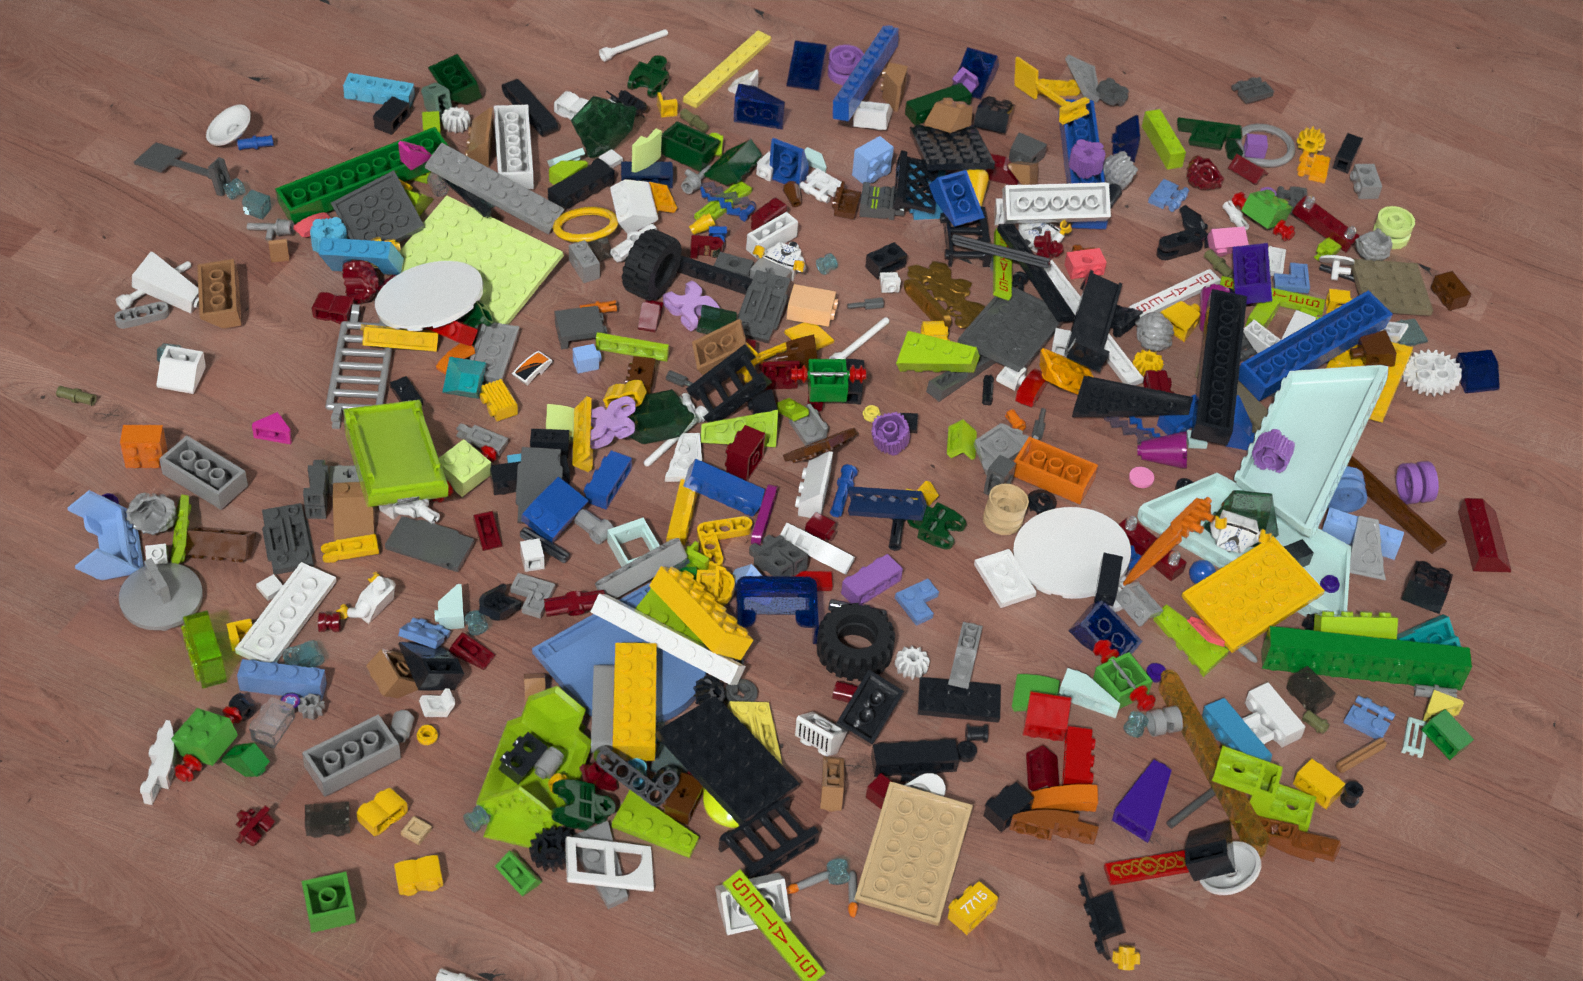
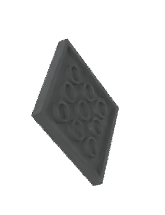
M394 171L331 203L337 216L346 226L350 239L372 240L373 238L380 237L381 241L395 239V242H400L425 228Z

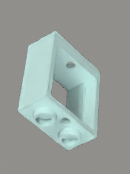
M644 518L607 530V542L621 567L637 558L628 561L620 544L642 537L650 551L660 546Z

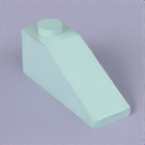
M1067 669L1058 696L1070 697L1073 704L1116 718L1120 703L1088 675L1077 670Z

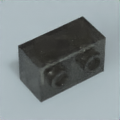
M1308 666L1292 675L1286 687L1289 693L1306 710H1311L1314 714H1318L1329 707L1336 694Z

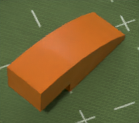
M1065 785L1031 792V796L1034 798L1031 811L1059 810L1074 813L1075 810L1096 812L1098 805L1097 785Z

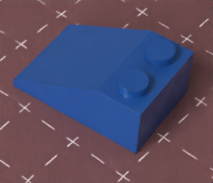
M772 138L769 165L773 168L772 180L783 184L795 181L798 185L801 182H805L808 176L809 164L804 149Z
M967 170L938 177L929 184L935 202L954 227L985 218Z
M557 477L524 511L521 521L537 534L553 543L589 500L560 477Z

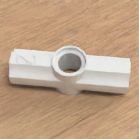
M650 224L638 232L632 231L628 233L626 240L611 249L610 253L616 262L625 260L635 240H638L644 231L656 229V226Z

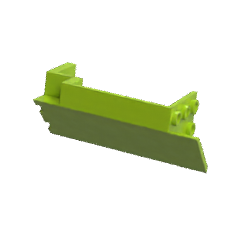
M558 686L529 696L522 715L506 723L476 802L485 813L491 815L483 835L485 838L529 848L531 847L530 840H536V832L542 834V828L549 831L551 826H554V828L562 826V824L552 819V809L565 807L566 803L562 798L550 791L548 786L549 778L542 779L534 772L536 769L533 767L517 785L498 770L502 763L500 758L507 750L511 752L514 749L512 744L519 736L524 737L529 732L548 747L547 750L550 747H554L564 755L563 763L553 775L560 773L561 775H566L568 780H580L582 772L579 767L586 763L591 749V739L583 734L586 726L581 723L586 709ZM524 747L525 751L532 752L529 747ZM511 762L514 767H519L518 763Z

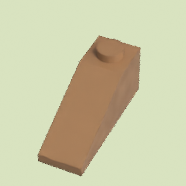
M823 756L820 809L831 812L841 811L844 791V758Z

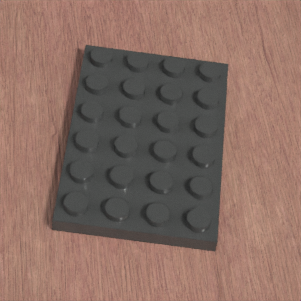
M1012 286L1010 300L995 296L962 333L957 343L977 347L980 355L1020 372L1021 369L1026 368L1054 335L1056 328H1059L1063 322L1056 320L1044 300Z

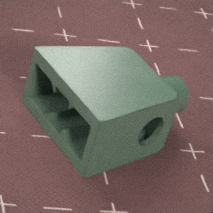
M436 82L423 87L421 94L423 95L425 109L428 112L439 111L440 122H442L441 117L444 114V110H449L452 107L449 89Z

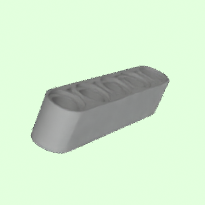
M679 538L671 539L599 579L595 586L597 590H604L606 595L616 599L655 577L661 566L670 568L687 558V554Z
M594 665L591 753H594L600 746L613 749L615 665Z

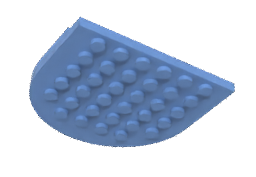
M650 583L621 598L619 601L635 609L651 589ZM593 614L533 647L532 654L565 693L585 708V713L592 716L594 665H615V643L649 642ZM657 647L656 724L667 721L686 710L696 699L693 696L695 694L693 687L696 686V681L704 678L707 673Z

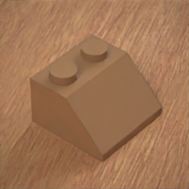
M889 62L887 69H883L882 78H884V81L881 83L880 91H883L882 98L886 103L890 104L895 112H898L905 92L908 66Z
M943 98L942 101L935 103L925 121V126L949 133L971 126L972 106L967 105L963 101L956 102L952 98Z
M380 649L366 665L371 678L379 687V692L385 697L400 698L418 690L402 653Z

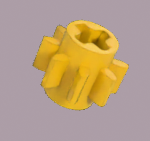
M1119 945L1118 951H1113L1112 961L1118 963V969L1134 970V964H1140V953L1135 952V946Z

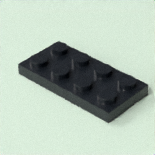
M919 678L917 715L999 723L1001 685L970 682L968 689L948 685V679Z

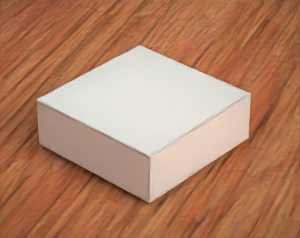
M612 149L599 156V159H602L611 168L616 167L623 161V158Z
M274 574L256 584L257 589L267 601L274 598L283 586Z

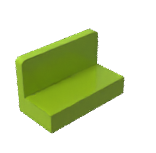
M963 419L948 426L947 455L953 458L964 453L973 460L976 456L974 442L977 438V432Z

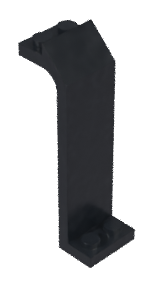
M1090 270L1080 286L1083 292L1064 355L1070 360L1100 372L1102 365L1109 357L1110 351L1104 349L1123 283H1114L1094 274V271Z

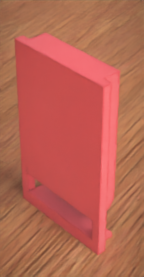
M1192 616L1190 619H1187L1208 642L1222 647L1225 646V641L1205 625L1203 620Z

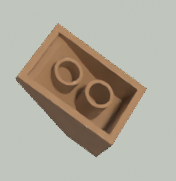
M740 319L692 341L697 370L702 375L706 374L744 344L747 346Z
M360 482L333 483L334 541L374 534V507L367 508Z

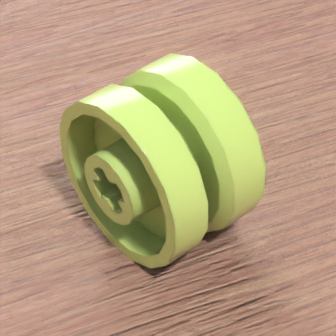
M1385 207L1378 213L1372 231H1375L1376 228L1381 229L1386 236L1391 237L1393 244L1391 249H1400L1409 242L1411 232L1415 226V218L1409 211L1401 207Z

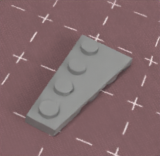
M608 821L573 835L576 838L613 842ZM577 847L576 855L587 873L605 875L604 850ZM614 851L615 876H622L617 853ZM594 885L608 909L628 901L626 889Z

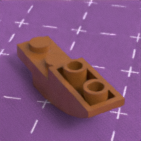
M1033 810L1014 814L1009 830L1015 831L1018 834L1031 835L1041 840L1051 841L1052 834L1061 838H1069L1083 844L1094 845L1099 827L1079 822V814L1059 810Z
M1258 816L1251 830V834L1264 843L1289 855L1315 862L1316 858L1334 862L1341 848L1340 840L1299 831V825Z

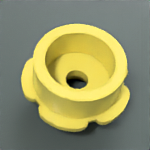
M869 405L865 408L862 415L866 421L872 422L881 413L877 406Z

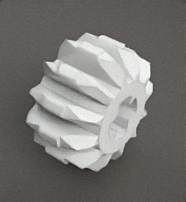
M450 107L449 110H444V114L441 117L443 127L449 133L452 131L455 134L457 132L462 133L463 130H468L471 123L467 110H464V107Z
M911 645L910 649L903 647L902 651H898L895 667L898 674H903L904 678L909 676L913 680L915 676L920 678L922 674H926L930 661L927 657V652H921L920 647L914 649Z

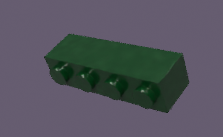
M962 83L906 101L905 115L914 125L925 123L936 102L942 101L943 98H952L953 101H963L967 105H971L972 93Z

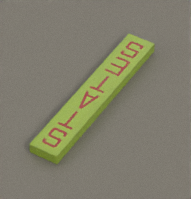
M996 228L994 231V244L1008 247ZM993 255V295L1005 300H1010L1012 296V259Z
M1222 276L1220 285L1231 288L1235 292L1234 279ZM1272 288V295L1281 299V307L1300 311L1301 307H1304L1322 316L1325 299Z
M740 869L723 882L722 885L801 981H817L826 973Z

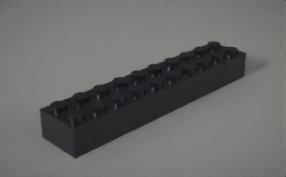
M1212 289L1206 305L1191 438L1228 445L1234 425L1247 296Z

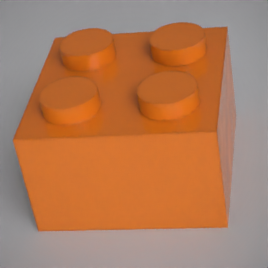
M123 425L120 445L125 467L161 468L159 459L168 452L163 425Z

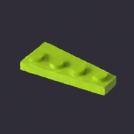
M778 410L703 423L701 427V443L732 444L736 433L747 425L765 433L764 447L776 448Z
M181 494L177 505V518L174 526L170 558L171 563L179 564L184 562L186 551L184 549L190 521L188 516L191 511L188 495Z
M652 588L635 608L704 644Z
M1166 604L1162 608L1164 611L1159 616L1154 617L1153 620L1169 638L1171 637L1176 642L1177 648L1185 652L1191 664L1196 665L1200 669L1199 673L1205 677L1228 655L1229 650L1208 642L1185 617Z
M629 790L612 821V828L688 858H691L699 842V836L647 803L631 790Z

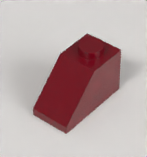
M991 154L995 167L994 169H986L989 180L1008 185H1018L1019 180L1007 167L1011 163L1010 160L1005 156Z

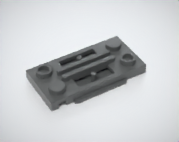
M756 270L737 317L742 321L746 338L769 344L771 334L778 328L788 299L786 294L791 282L790 278Z
M522 447L521 463L518 464L517 523L525 524L521 521L524 511L557 477L562 479L563 468L560 466L561 449Z
M302 504L262 510L265 525L262 527L268 561L272 563L273 574L294 572L301 562L314 567L312 560L314 550L308 521L304 519Z
M401 516L385 543V549L459 572L474 546V539L461 535L456 530L434 523L431 524L428 521L421 519L417 521Z

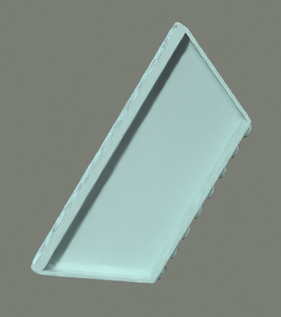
M1371 365L1289 371L1287 377H1284L1282 380L1280 391L1277 390L1274 403H1271L1269 406L1267 417L1264 416L1261 429L1256 431L1254 443L1249 445L1247 457H1243L1241 469L1236 471L1234 481H1237V486L1304 536L1313 538L1386 384L1388 366ZM1272 429L1280 430L1282 435H1285V437H1288V440L1295 443L1290 462L1286 470L1281 473L1275 472L1276 470L1273 471L1272 469L1268 470V468L1260 470L1259 467L1257 468V465H1254L1255 460L1252 457V450L1259 435Z
M1219 473L1146 502L1139 508L1138 520L1144 526L1161 535L1170 526V523L1196 498L1204 500L1206 497H1209L1212 500L1211 514L1220 518L1222 510L1256 520L1259 532L1261 529H1264L1266 534L1272 533V536L1283 547L1303 539L1314 552L1310 564L1303 568L1319 585L1322 578L1327 575H1333L1338 578L1340 587L1335 593L1324 592V595L1297 612L1307 617V614H1322L1323 610L1334 611V614H1341V611H1347L1351 546L1319 528L1313 538L1304 536L1237 486V483ZM1201 520V526L1204 527L1201 534L1196 531L1193 533L1189 532L1187 538L1182 536V541L1178 545L1221 569L1261 544V542L1246 548L1242 553L1233 551L1229 553L1216 545L1215 539L1211 534V522Z

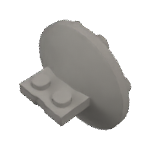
M152 558L144 561V567L132 573L124 581L119 592L121 611L129 622L147 630L167 631L170 628L188 622L199 609L203 598L202 585L197 575L189 568L177 563L168 562L167 564L155 565Z

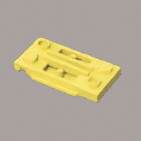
M730 701L728 709L782 764L769 702Z

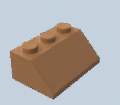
M488 108L473 119L472 127H469L468 130L470 138H467V148L469 149L465 150L466 156L488 168L494 136L493 108Z

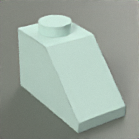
M457 584L438 601V610H434L435 622H439V625L444 626L445 629L464 628L461 584Z

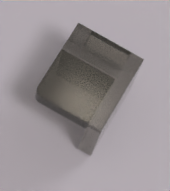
M607 237L598 238L587 243L598 261L612 258L610 253L611 246Z

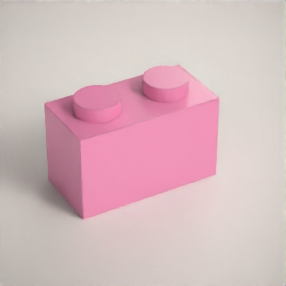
M1245 227L1212 229L1207 236L1209 249H1212L1218 256L1233 254L1234 246L1249 245Z

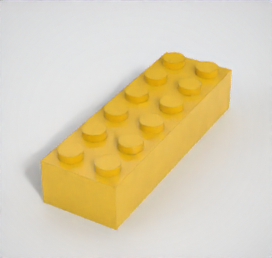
M661 566L649 585L653 591L714 654L741 660L753 642V639L748 635V630L737 624V619L726 612V608L715 601L716 598L704 590L705 587L701 583L693 579V574L686 570L681 572L674 567L667 568Z
M615 643L613 751L624 760L630 761L637 758L643 761H655L657 643Z

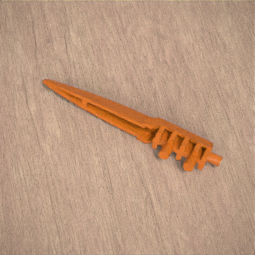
M1206 497L1204 500L1196 498L1146 550L1124 580L1123 585L1130 584L1148 571L1174 546L1182 541V536L1187 538L1189 532L1193 533L1194 531L1201 534L1204 530V527L1201 526V520L1209 522L1215 520V516L1211 514V498Z

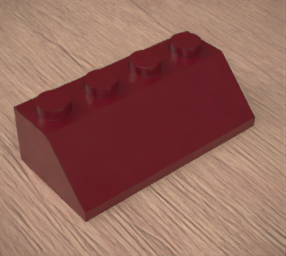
M1464 498L1458 515L1473 572L1511 573V566L1496 511L1482 498Z

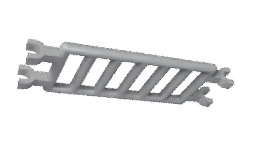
M352 304L350 321H343L339 331L325 405L327 410H333L331 421H333L332 429H340L343 409L371 406L365 404L334 403L335 396L376 399L375 405L383 404L393 348L385 347V350L344 348L345 342L362 343V335H346L347 329H361V324L387 325L381 320L380 323L359 322L361 312H359L360 305ZM342 355L383 358L382 364L341 361ZM340 369L381 371L380 377L339 375ZM337 383L379 385L378 391L336 389Z

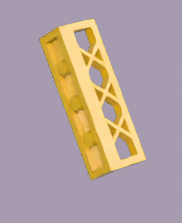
M361 324L360 330L363 331L362 345L437 351L438 333L424 329L422 331H407L406 328L398 330L389 326Z
M588 396L574 408L572 466L586 472L593 469V449L590 448V433L594 429L591 426L592 398Z
M683 479L680 480L666 542L679 538L682 545H686L698 493L684 487L685 480Z

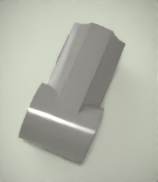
M582 509L575 518V524L588 532L590 538L596 544H601L607 539V530L614 528L608 520L603 519L601 521L588 510Z

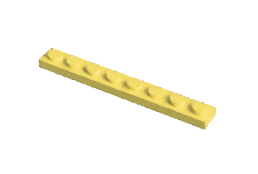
M759 30L756 31L683 96V102L697 109L771 42V36Z

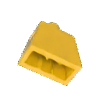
M1179 301L1161 311L1163 316L1174 326L1173 335L1183 342L1196 329L1201 316L1199 305L1193 303L1189 306L1183 301Z

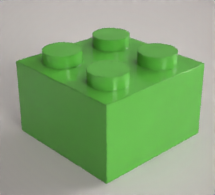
M346 872L302 881L311 933L356 923Z

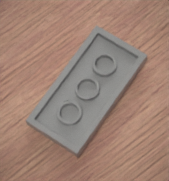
M496 322L490 327L482 324L474 346L475 354L471 355L470 360L486 362L483 381L493 382L504 379L520 332L519 326Z

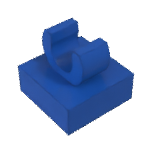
M709 226L708 236L719 237L723 240L724 244L727 226Z

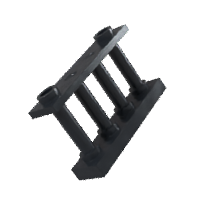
M980 206L985 218L973 221L974 224H977L976 227H950V220L944 212L940 213V223H943L946 245L944 259L948 261V267H952L953 258H979V260H982L983 267H990L992 254L981 251H953V246L957 245H953L951 241V234H976V236H979L976 240L990 243L985 207Z
M745 344L686 388L687 392L696 401L701 399L708 411L703 418L708 423L723 420L772 383L763 372L758 374L751 362L756 356ZM744 366L753 378L746 385H743L736 373ZM729 377L738 389L730 397L721 384ZM713 389L717 390L723 400L715 408L707 397V394Z
M787 796L742 826L723 833L719 838L718 850L723 852L730 848L746 867L745 876L751 879L772 873L818 843L819 831L815 826L808 830L802 828L788 812L790 798ZM781 816L798 836L791 841L787 840L771 821ZM764 826L779 843L780 847L775 851H770L754 832ZM747 837L762 854L763 858L753 862L737 842Z

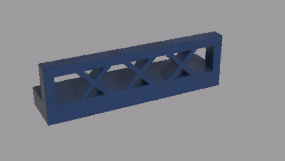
M851 486L848 488V494L851 499L848 508L849 516L923 520L927 504L922 491Z

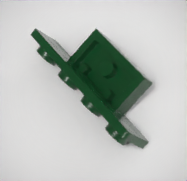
M1181 117L1177 119L1178 131L1191 133L1188 140L1189 145L1221 149L1225 138L1242 139L1243 137L1241 125Z

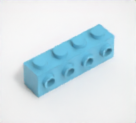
M349 73L343 85L345 99L383 105L393 96L408 102L409 107H411L415 98L414 83Z

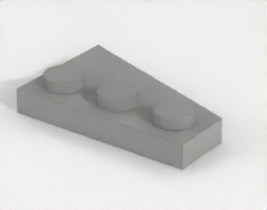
M1068 54L1065 60L1083 96L1098 102L1100 100L1099 91L1096 92L1098 81L1095 66Z
M1358 516L1351 546L1350 573L1386 580L1381 551L1379 520Z

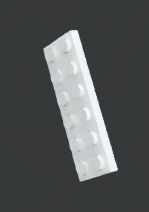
M301 562L235 648L236 654L249 660L277 663L335 585L336 577Z

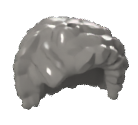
M1125 151L1110 155L1104 160L1103 164L1106 183H1109V185L1118 184L1122 190L1129 185L1133 176L1138 171V168L1130 161L1131 157H1128Z
M1376 228L1375 231H1369L1356 239L1355 246L1357 252L1365 260L1383 261L1390 256L1393 244L1390 236H1386L1381 229Z
M1150 312L1141 316L1135 322L1137 325V339L1145 349L1161 351L1166 350L1172 345L1174 326L1162 313Z
M146 492L137 494L135 499L130 502L129 508L126 511V520L133 524L134 529L142 530L143 534L155 535L156 533L167 531L174 525L177 518L174 501L164 494L157 495L152 493L150 495Z

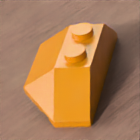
M1045 348L1041 349L1039 366L1042 371V377L1059 388L1078 395L1084 375L1094 377L1089 367Z

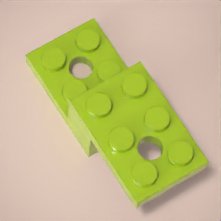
M1222 746L1212 781L1250 794L1246 808L1247 812L1299 825L1300 831H1308L1316 801L1315 796L1279 784L1283 767ZM1233 768L1240 769L1242 773L1234 771ZM1287 805L1293 806L1295 810L1289 809Z

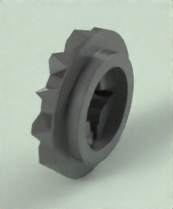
M740 679L737 685L727 684L725 687V697L729 702H754L757 699V688L748 680ZM738 689L742 694H744V698H742L740 695H737Z

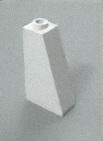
M153 252L148 254L132 274V287L188 313H192L195 308L199 307L198 287Z

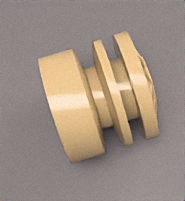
M999 484L993 487L983 514V522L986 527L1000 535H1011L1018 532L1029 503L1027 494L1024 490L1012 484Z

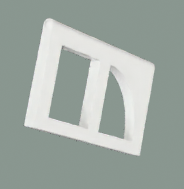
M566 837L567 882L653 892L651 846ZM576 847L604 850L605 875L577 872ZM614 851L641 854L639 867L628 875L615 876Z

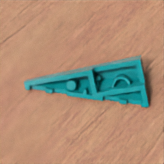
M1444 614L1397 634V640L1461 647L1459 637L1454 633L1449 616Z

